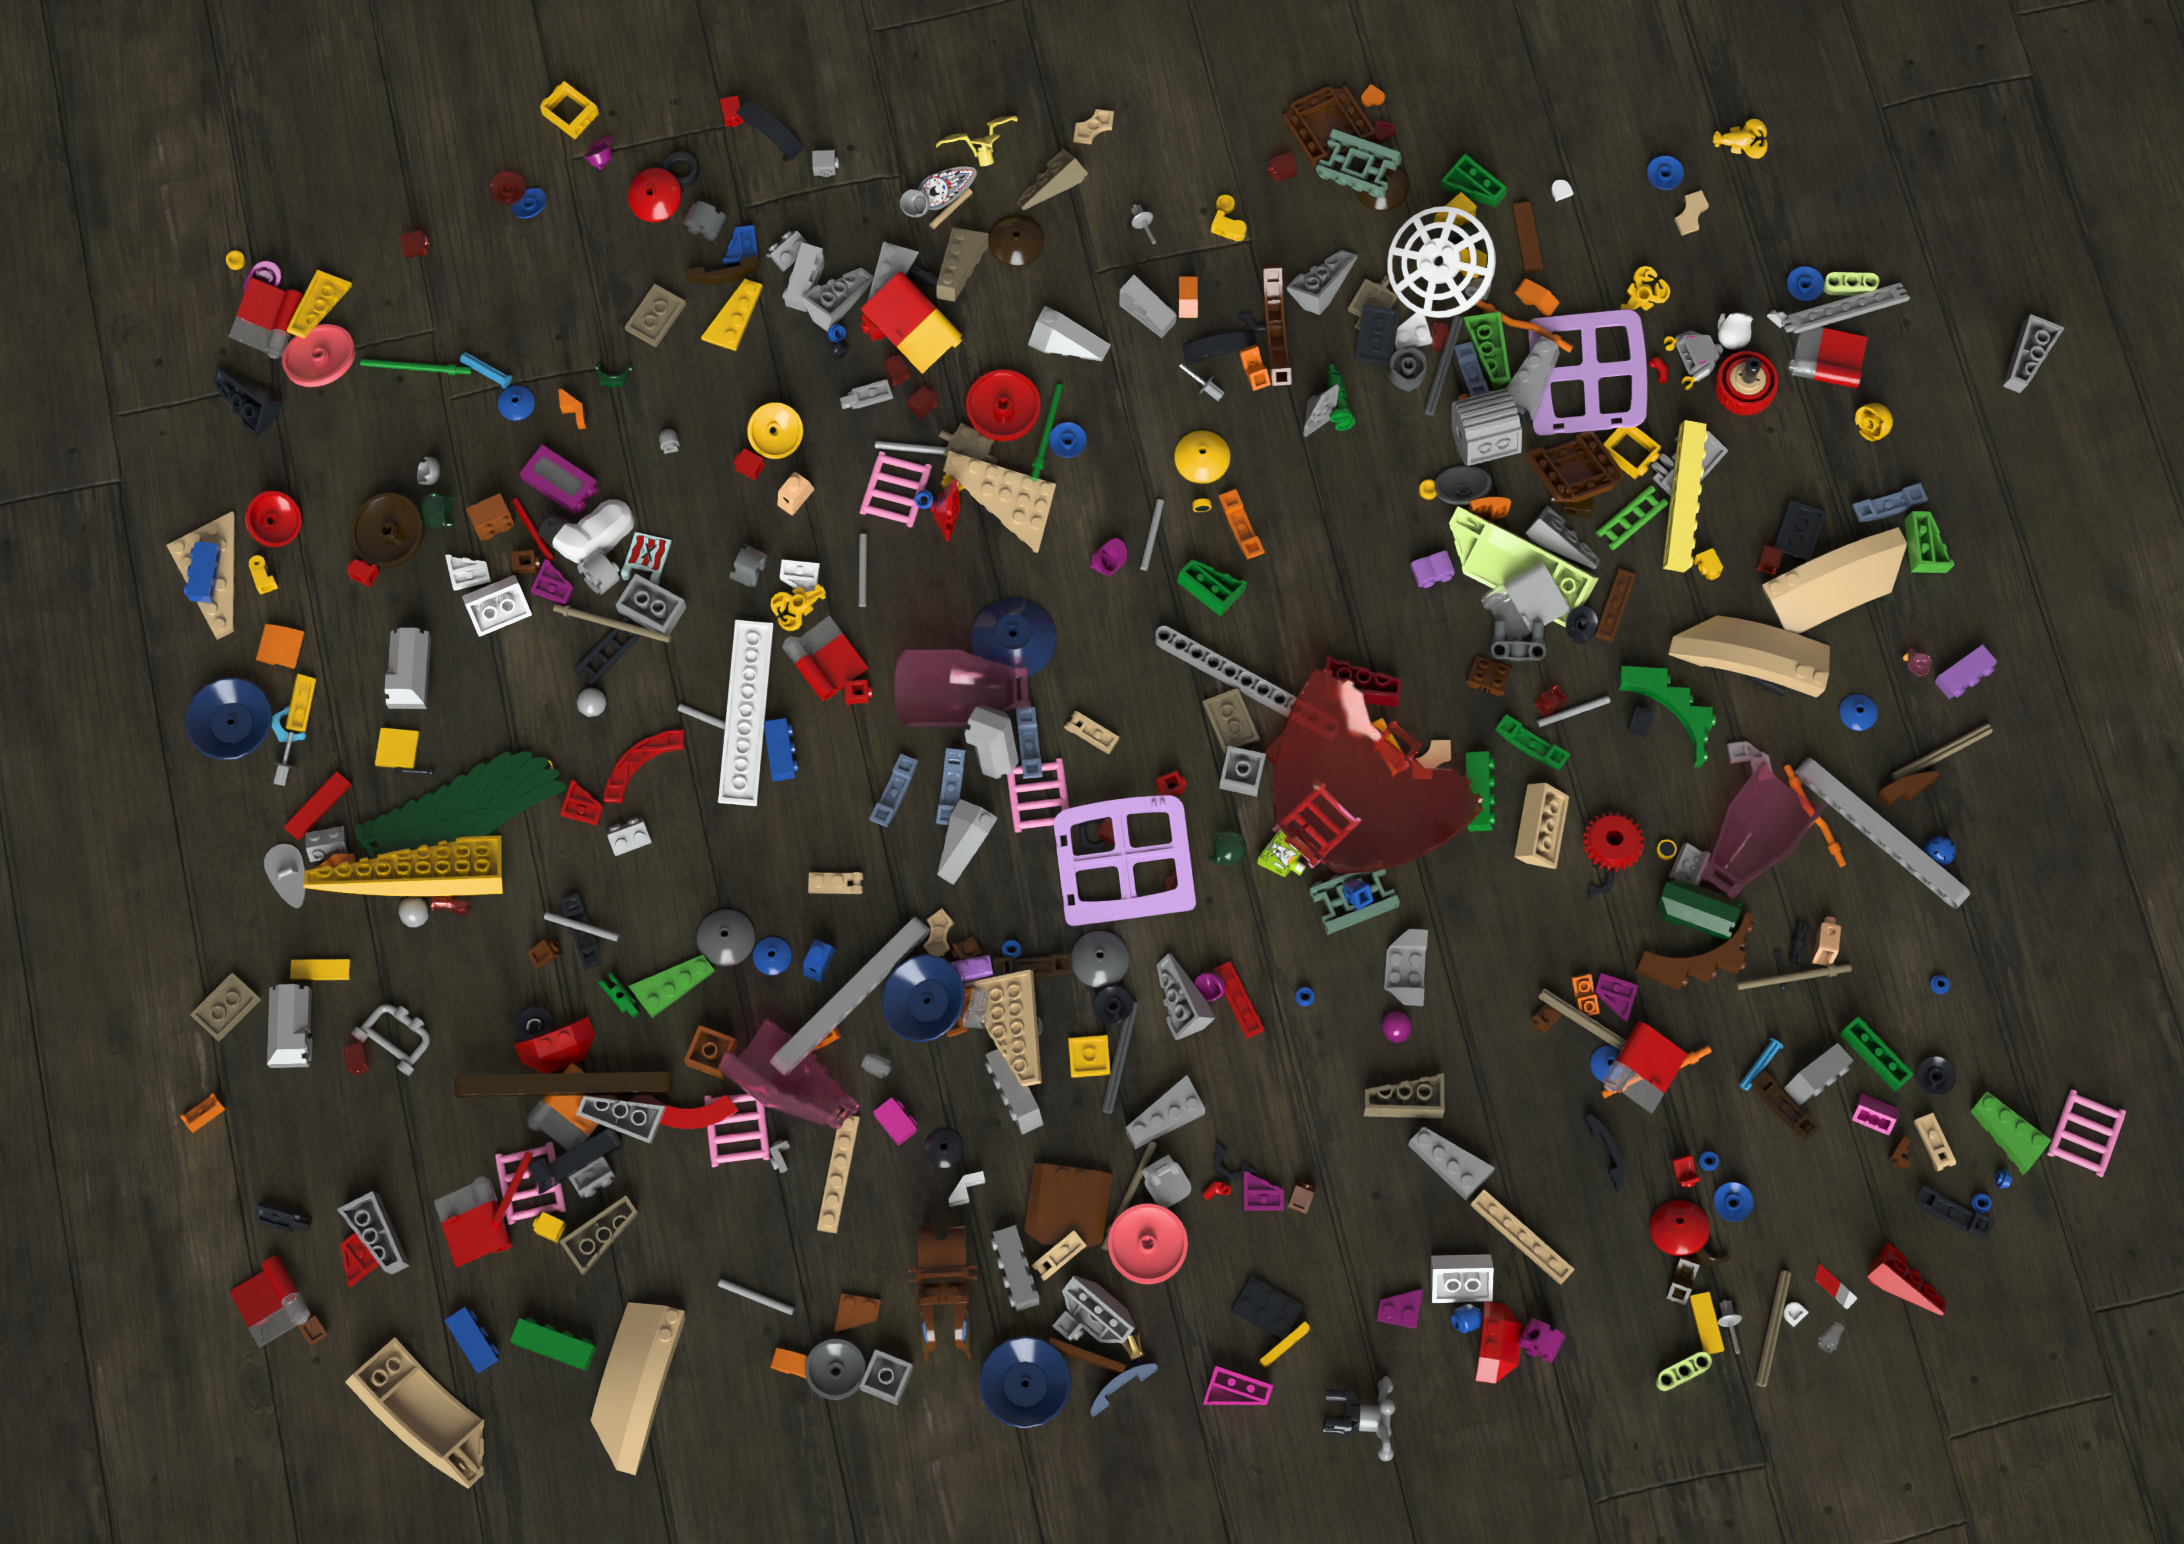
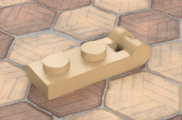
M1074 711L1071 716L1072 719L1065 724L1064 728L1105 753L1110 754L1119 741V736L1081 713ZM1078 722L1083 723L1080 728L1076 726Z
M809 873L808 892L863 893V887L861 886L863 873ZM848 881H853V886H848Z
M1931 1113L1914 1121L1915 1126L1932 1159L1935 1170L1938 1172L1943 1170L1945 1166L1949 1165L1951 1167L1955 1165L1956 1160L1934 1114ZM1944 1153L1945 1158L1940 1160L1938 1154Z
M1073 1230L1031 1266L1034 1270L1037 1269L1039 1271L1040 1277L1045 1281L1087 1245L1077 1232ZM1046 1261L1052 1266L1048 1270L1043 1265Z

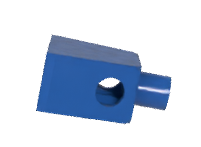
M815 939L803 963V976L821 983L836 949Z

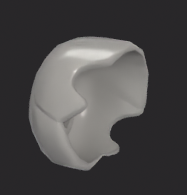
M909 189L902 194L900 199V208L906 215L911 217H922L928 212L930 207L929 197L920 190Z
M424 457L427 461L419 463L417 482L423 485H432L440 477L441 468L437 459Z
M595 688L583 690L576 702L578 711L587 717L600 715L606 707L605 695Z
M419 896L404 898L401 904H399L401 921L408 927L423 925L429 917L426 901Z

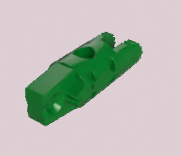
M612 972L608 976L616 986L611 990L605 981L600 980L598 982L622 1013L627 1011L632 1018L639 1014L633 1006L636 1001ZM621 994L624 995V996H623L622 998H620V999L617 998L618 995H621Z

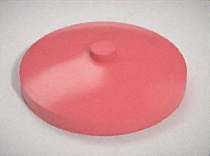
M331 324L317 325L305 339L295 336L288 343L282 356V365L287 376L294 383L305 387L322 386L335 381L350 368L356 354L355 343L351 335L342 327Z
M1140 1204L1125 1210L1114 1221L1109 1232L1108 1252L1113 1265L1120 1274L1136 1283L1156 1284L1169 1279L1180 1269L1187 1254L1188 1240L1182 1222L1173 1212L1159 1205Z

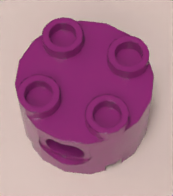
M1531 1318L1517 1344L1525 1348V1352L1533 1357L1540 1355L1543 1360L1552 1363L1565 1336L1557 1329H1550V1325Z

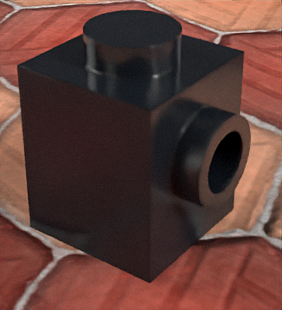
M1636 707L1628 731L1646 737L1655 713L1645 707Z

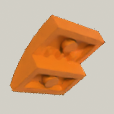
M1502 497L1480 498L1470 501L1468 511L1480 517L1487 516L1489 521L1492 522L1508 515L1511 501L1508 498Z
M265 624L256 660L294 669L304 632L292 628Z

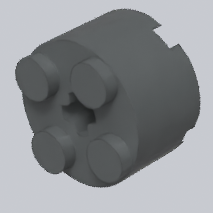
M693 201L684 219V224L688 226L687 230L696 235L698 232L702 233L706 239L714 241L722 228L726 215L723 212L718 214L715 211V207L705 202L697 201L696 203Z
M1413 347L1397 350L1393 354L1389 366L1391 382L1396 387L1405 391H1412L1423 383L1427 371L1425 355L1419 349Z
M744 544L734 562L733 567L735 570L730 573L729 578L748 587H756L760 578L759 570H764L768 556L765 552Z

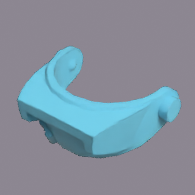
M290 706L285 707L284 710L272 716V728L279 742L288 741L289 733L281 727L280 719L288 714ZM305 732L294 734L292 742L305 739Z

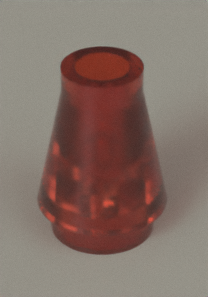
M1434 323L1431 328L1432 350L1443 351L1450 330L1445 323Z

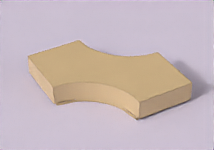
M1096 109L1092 118L1085 122L1076 123L1073 142L1092 144L1094 137L1098 133L1112 130L1114 111Z
M1702 190L1686 195L1684 197L1685 210L1681 215L1675 217V223L1682 236L1699 230L1698 217L1709 207Z
M1431 740L1428 752L1422 757L1412 760L1413 779H1432L1435 768L1439 764L1451 760L1450 740Z
M941 908L927 919L931 933L928 941L923 945V948L929 955L943 957L951 951L947 943V934L954 925L951 918Z

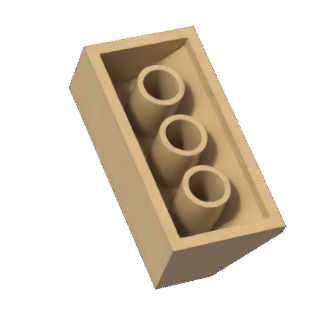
M1547 783L1527 785L1514 857L1527 864L1556 869L1569 801L1568 795Z

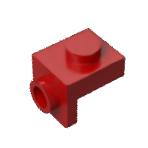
M866 314L861 316L862 323L860 327L864 334L868 333L872 341L883 339L886 336Z
M1691 1154L1671 1159L1677 1183L1684 1187H1691L1700 1181V1177L1696 1174Z

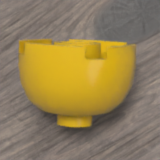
M1869 403L1857 410L1855 423L1856 425L1859 424V427L1862 429L1859 432L1865 439L1876 441L1890 432L1893 426V418L1889 409L1884 405Z

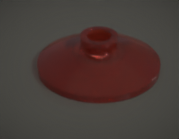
M502 172L492 179L489 192L495 202L509 206L518 203L524 197L526 184L519 174L515 172Z

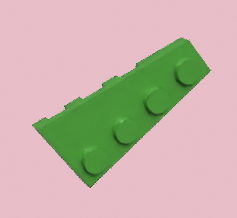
M701 955L628 987L653 1018L714 973L715 970L706 958Z

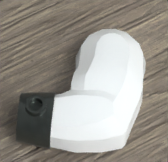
M607 500L601 503L591 514L582 518L578 524H571L570 521L554 513L550 514L539 528L538 535L564 557L580 564L599 549L603 550L605 554L609 553L623 537L630 533L635 519L625 502Z

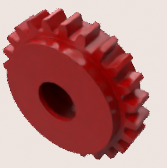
M1609 812L1608 816L1604 813L1601 814V818L1595 816L1594 822L1590 820L1589 825L1586 826L1584 831L1586 833L1583 834L1582 839L1584 840L1582 845L1587 846L1584 852L1590 853L1588 859L1594 858V865L1600 863L1601 869L1607 866V871H1610L1611 867L1618 871L1619 867L1625 870L1626 864L1632 867L1633 861H1638L1643 852L1641 850L1644 848L1643 842L1645 838L1641 836L1643 831L1637 830L1639 824H1632L1633 818L1627 820L1626 814L1621 817L1619 812H1617L1616 816ZM1614 837L1619 840L1620 844L1613 846L1606 839Z

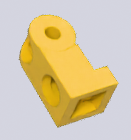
M1218 209L1212 223L1211 232L1228 239L1241 241L1246 236V224L1241 220L1234 221L1226 218L1225 212Z
M258 555L253 556L249 560V568L260 595L277 589L278 586L273 575L268 576V565L264 558Z

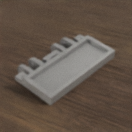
M1709 431L1707 441L1704 442L1706 455L1704 460H1702L1704 473L1700 477V482L1728 452ZM1676 453L1671 457L1674 461L1676 458ZM1661 454L1659 459L1669 471L1664 469L1659 463L1654 462L1651 466L1657 474L1653 479L1671 496L1675 463L1665 454Z

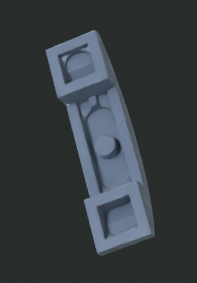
M1472 341L1455 346L1454 349L1470 397L1489 393Z
M1921 483L1903 488L1898 493L1872 501L1868 499L1855 503L1852 507L1859 522H1867L1903 512L1926 502L1928 498Z
M1035 707L1016 709L1023 779L1043 777Z
M946 748L936 824L949 825V816L960 799L965 750Z
M903 754L899 755L891 778L879 803L877 802L869 818L870 821L888 827L907 791L918 760Z
M1155 1363L1140 1365L1114 1378L1096 1398L1090 1415L1094 1417L1108 1407L1109 1402L1106 1397L1137 1375L1142 1382L1154 1373L1158 1366Z

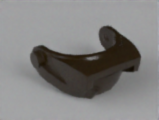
M1703 1247L1694 1253V1256L1701 1263L1705 1264L1707 1269L1723 1261L1727 1262L1731 1256L1727 1254L1723 1258H1714L1706 1253Z

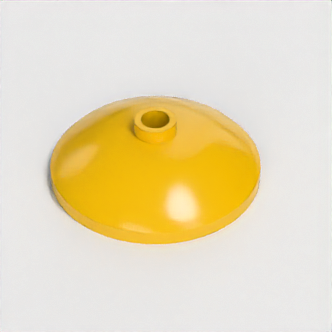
M768 403L759 407L750 417L747 435L751 446L757 453L767 458L780 459L792 454L798 448L803 436V426L799 415L791 407L782 403ZM771 427H775L776 429L775 433L773 434L770 433Z
M1205 430L1194 431L1184 436L1177 444L1174 454L1175 465L1179 473L1187 480L1199 484L1211 483L1221 478L1227 471L1230 464V450L1227 443L1219 435ZM1205 450L1206 453L1201 454L1199 451Z

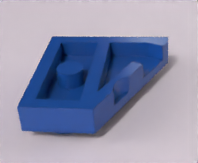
M754 225L735 228L733 239L730 241L726 256L723 258L724 266L740 264L741 258L758 255Z

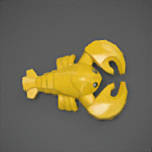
M1758 119L1747 121L1742 130H1740L1739 126L1730 128L1731 132L1721 135L1717 131L1712 137L1715 147H1719L1720 144L1731 146V152L1741 154V149H1743L1751 158H1761L1767 151L1768 144L1766 139L1762 146H1759L1761 140L1750 146L1755 136L1761 137L1759 131L1762 132L1763 137L1767 136L1766 126Z
M1640 267L1633 276L1636 288L1633 283L1629 286L1627 293L1631 297L1627 305L1621 304L1620 308L1633 311L1641 306L1644 310H1648L1654 305L1648 301L1657 304L1664 303L1670 295L1669 285L1662 279L1658 280L1661 284V289L1659 284L1656 283L1654 288L1655 295H1653L1651 286L1642 284V281L1650 282L1654 280L1648 277V275L1656 278L1657 273L1651 267Z
M817 584L815 585V590L804 592L802 587L793 589L794 596L787 592H780L773 596L771 608L776 616L779 615L778 607H781L780 612L782 613L788 602V612L791 615H795V617L784 615L783 618L787 619L786 622H783L780 617L778 618V623L783 629L795 631L802 625V614L808 615L813 610L811 605L818 598H826V592L822 586L820 587Z

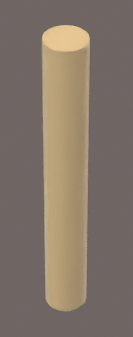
M967 188L929 224L930 227L935 229L973 193L971 189Z

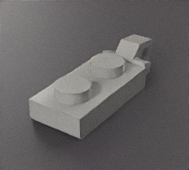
M883 380L852 389L848 396L840 398L842 409L850 407L858 409L893 399L888 380Z

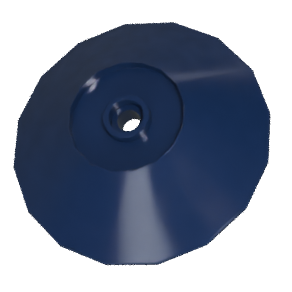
M1011 598L998 600L983 609L973 623L970 642L972 653L982 668L996 677L1015 680L1028 678L1042 670L1053 656L1057 638L1054 623L1045 610L1032 601ZM1015 632L1016 636L1012 637L1010 633Z
M238 677L220 678L204 685L192 697L185 716V730L192 745L202 754L218 760L239 759L254 752L266 740L272 726V707L266 693L255 683ZM230 721H235L233 725H229Z
M928 954L910 957L898 965L886 980L881 998L883 1016L890 1029L904 1040L918 1043L936 1040L950 1031L961 1016L965 1001L963 980L957 969L942 957ZM930 998V1003L926 1004V1000Z
M1029 1336L1007 1339L992 1349L982 1364L979 1378L982 1401L990 1413L1006 1425L1023 1429L1044 1425L1056 1417L1068 1401L1072 1383L1068 1363L1060 1351L1044 1339ZM1023 1381L1029 1382V1386L1026 1388L1022 1387L1021 1384Z

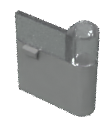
M1543 561L1483 594L1484 599L1481 600L1486 610L1491 609L1497 621L1506 622L1505 635L1509 641H1518L1532 633L1533 623H1544L1546 625L1571 611Z

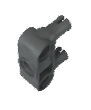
M1495 621L1494 638H1492L1490 654L1494 659L1539 661L1546 655V643L1543 640L1544 623H1533L1532 640L1526 642L1507 641L1505 639L1506 622ZM1496 645L1504 648L1503 655L1495 654L1494 647ZM1534 647L1541 648L1542 655L1540 657H1535L1532 654Z

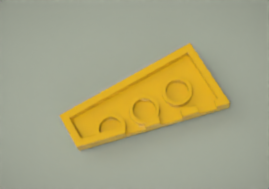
M317 270L287 328V332L305 339L352 287V283Z

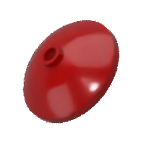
M649 168L640 172L633 179L628 190V202L631 210L637 217L646 222L657 223L667 220L676 212L681 202L682 193L678 180L669 171L661 168ZM650 190H653L652 195L648 194Z
M267 491L257 495L251 500L245 513L246 526L251 536L260 544L268 547H281L290 543L296 538L301 528L302 519L297 504L288 495L278 491ZM268 518L272 520V524H268Z
M1675 1200L1667 1202L1656 1209L1651 1217V1238L1659 1249L1675 1256L1693 1254L1700 1250L1709 1238L1710 1223L1707 1215L1699 1206L1689 1201ZM1682 1220L1683 1223L1679 1224L1676 1221Z

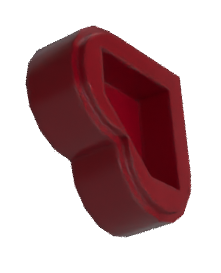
M1375 120L1374 129L1376 137L1374 140L1376 142L1382 143L1387 137L1394 135L1395 126L1393 123Z

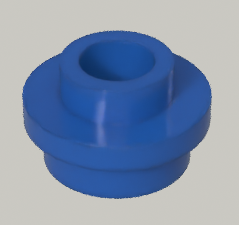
M833 324L829 327L828 337L832 342H840L845 338L846 331L840 324Z
M921 490L916 494L915 503L919 508L927 509L932 506L934 498L931 492ZM923 496H926L928 499L926 503L922 501Z
M1008 940L1002 946V953L1005 957L1016 959L1021 954V946L1015 940ZM1010 947L1015 948V952L1010 953L1008 952V949Z
M1937 975L1932 978L1930 988L1934 993L1942 995L1949 990L1950 982L1945 976ZM1937 982H1942L1944 987H1939Z
M1301 987L1297 990L1295 999L1299 1005L1306 1007L1314 1002L1315 994L1312 989ZM1303 994H1306L1309 998L1307 1000H1303L1301 996Z
M1705 1151L1699 1157V1164L1702 1169L1712 1171L1717 1168L1719 1158L1714 1152ZM1706 1158L1711 1159V1160H1712V1164H1710V1165L1707 1164V1163L1705 1162V1159H1706Z
M2006 1169L1997 1172L1995 1175L1996 1186L2000 1189L2010 1186L2012 1174Z
M1979 1193L1972 1198L1971 1205L1976 1212L1986 1213L1990 1210L1992 1202L1988 1195ZM1979 1200L1984 1202V1207L1978 1205Z

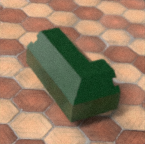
M1678 879L1666 882L1656 908L1660 911L1664 922L1677 927L1685 925L1728 941L1732 934L1731 930L1737 922L1742 902Z

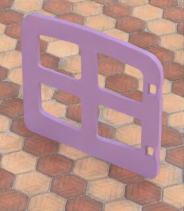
M1616 310L1535 318L1530 321L1550 333L1581 330L1583 362L1578 366L1554 368L1550 376L1536 420H1533L1534 432L1537 435L1607 430L1621 427L1629 428L1638 426L1645 420L1647 415V363L1641 318L1636 312L1632 310ZM1625 326L1629 338L1631 359L1629 361L1599 363L1596 350V328ZM1529 330L1530 352L1541 338V335L1533 330ZM1631 375V409L1628 412L1601 414L1599 379L1602 377ZM1582 380L1585 392V415L1557 418L1553 409L1551 383ZM1622 418V423L1611 424V419ZM1564 423V428L1553 429V424Z
M1167 795L1110 800L1066 809L1056 816L1054 831L1065 919L1069 925L1078 926L1183 912L1195 908L1196 897L1185 811L1182 802L1178 798ZM1149 812H1166L1169 814L1172 834L1171 843L1139 848L1131 847L1127 815ZM1105 817L1112 818L1115 840L1113 851L1080 856L1073 854L1070 831L1073 825ZM1067 835L1068 846H1061L1060 836ZM1173 858L1176 865L1177 888L1163 893L1137 897L1133 866L1139 862ZM1109 866L1118 868L1121 888L1120 900L1082 902L1079 900L1076 880L1077 871ZM1074 894L1075 905L1069 906L1068 895Z

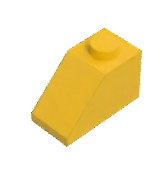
M1462 192L1446 205V207L1458 208L1474 217L1476 216L1477 206ZM1438 212L1435 215L1434 223L1446 222L1449 212ZM1456 214L1453 224L1463 226L1466 222L1469 223L1471 221Z

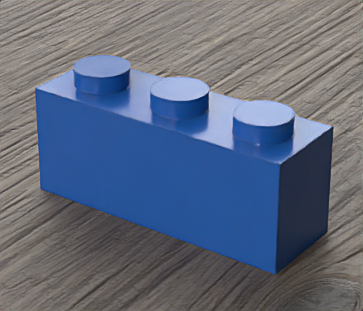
M195 542L194 548H191L190 558L192 562L191 566L189 565L187 569L189 579L184 587V593L190 601L213 603L221 549L217 543Z
M786 718L765 721L764 729L772 780L780 781L796 778L795 772L798 771L797 760H793L792 754L796 753L794 742H790L789 737L793 735L791 724H787Z
M464 1307L444 1321L476 1372L480 1373L499 1360L496 1356L499 1352L493 1343L489 1345L487 1342L488 1334L483 1327L479 1328L476 1321L478 1318L472 1310L468 1311Z

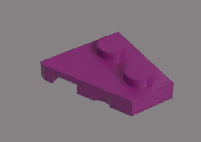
M545 559L531 588V593L567 605L574 588L551 565L550 561Z
M1601 973L1595 994L1621 1019L1627 1022L1638 985Z
M1244 1172V1211H1284V1190L1251 1175L1249 1172Z
M1420 1289L1380 1300L1376 1321L1416 1329L1423 1290Z

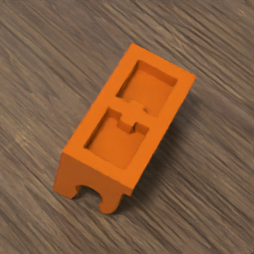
M211 1093L210 1097L186 1114L180 1115V1117L185 1122L187 1128L193 1133L226 1109L216 1095Z

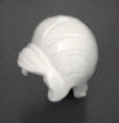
M1722 313L1718 321V339L1725 348L1731 350L1744 348L1751 338L1752 316L1743 313H1733L1725 319V314Z

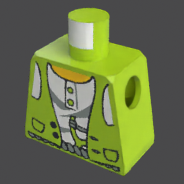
M1281 830L1278 831L1259 856L1257 863L1283 877H1286L1291 870L1300 876L1306 868L1304 864L1298 861L1302 851Z

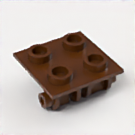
M1476 655L1467 685L1478 690L1482 686L1480 691L1485 687L1487 688L1486 693L1491 689V694L1498 697L1499 695L1503 696L1512 667Z

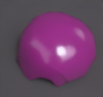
M1212 971L1201 974L1194 983L1207 1002L1222 997L1226 988L1223 978L1218 973Z
M1394 1011L1389 1012L1383 1017L1381 1026L1387 1040L1399 1043L1410 1037L1412 1030L1411 1021L1405 1013Z

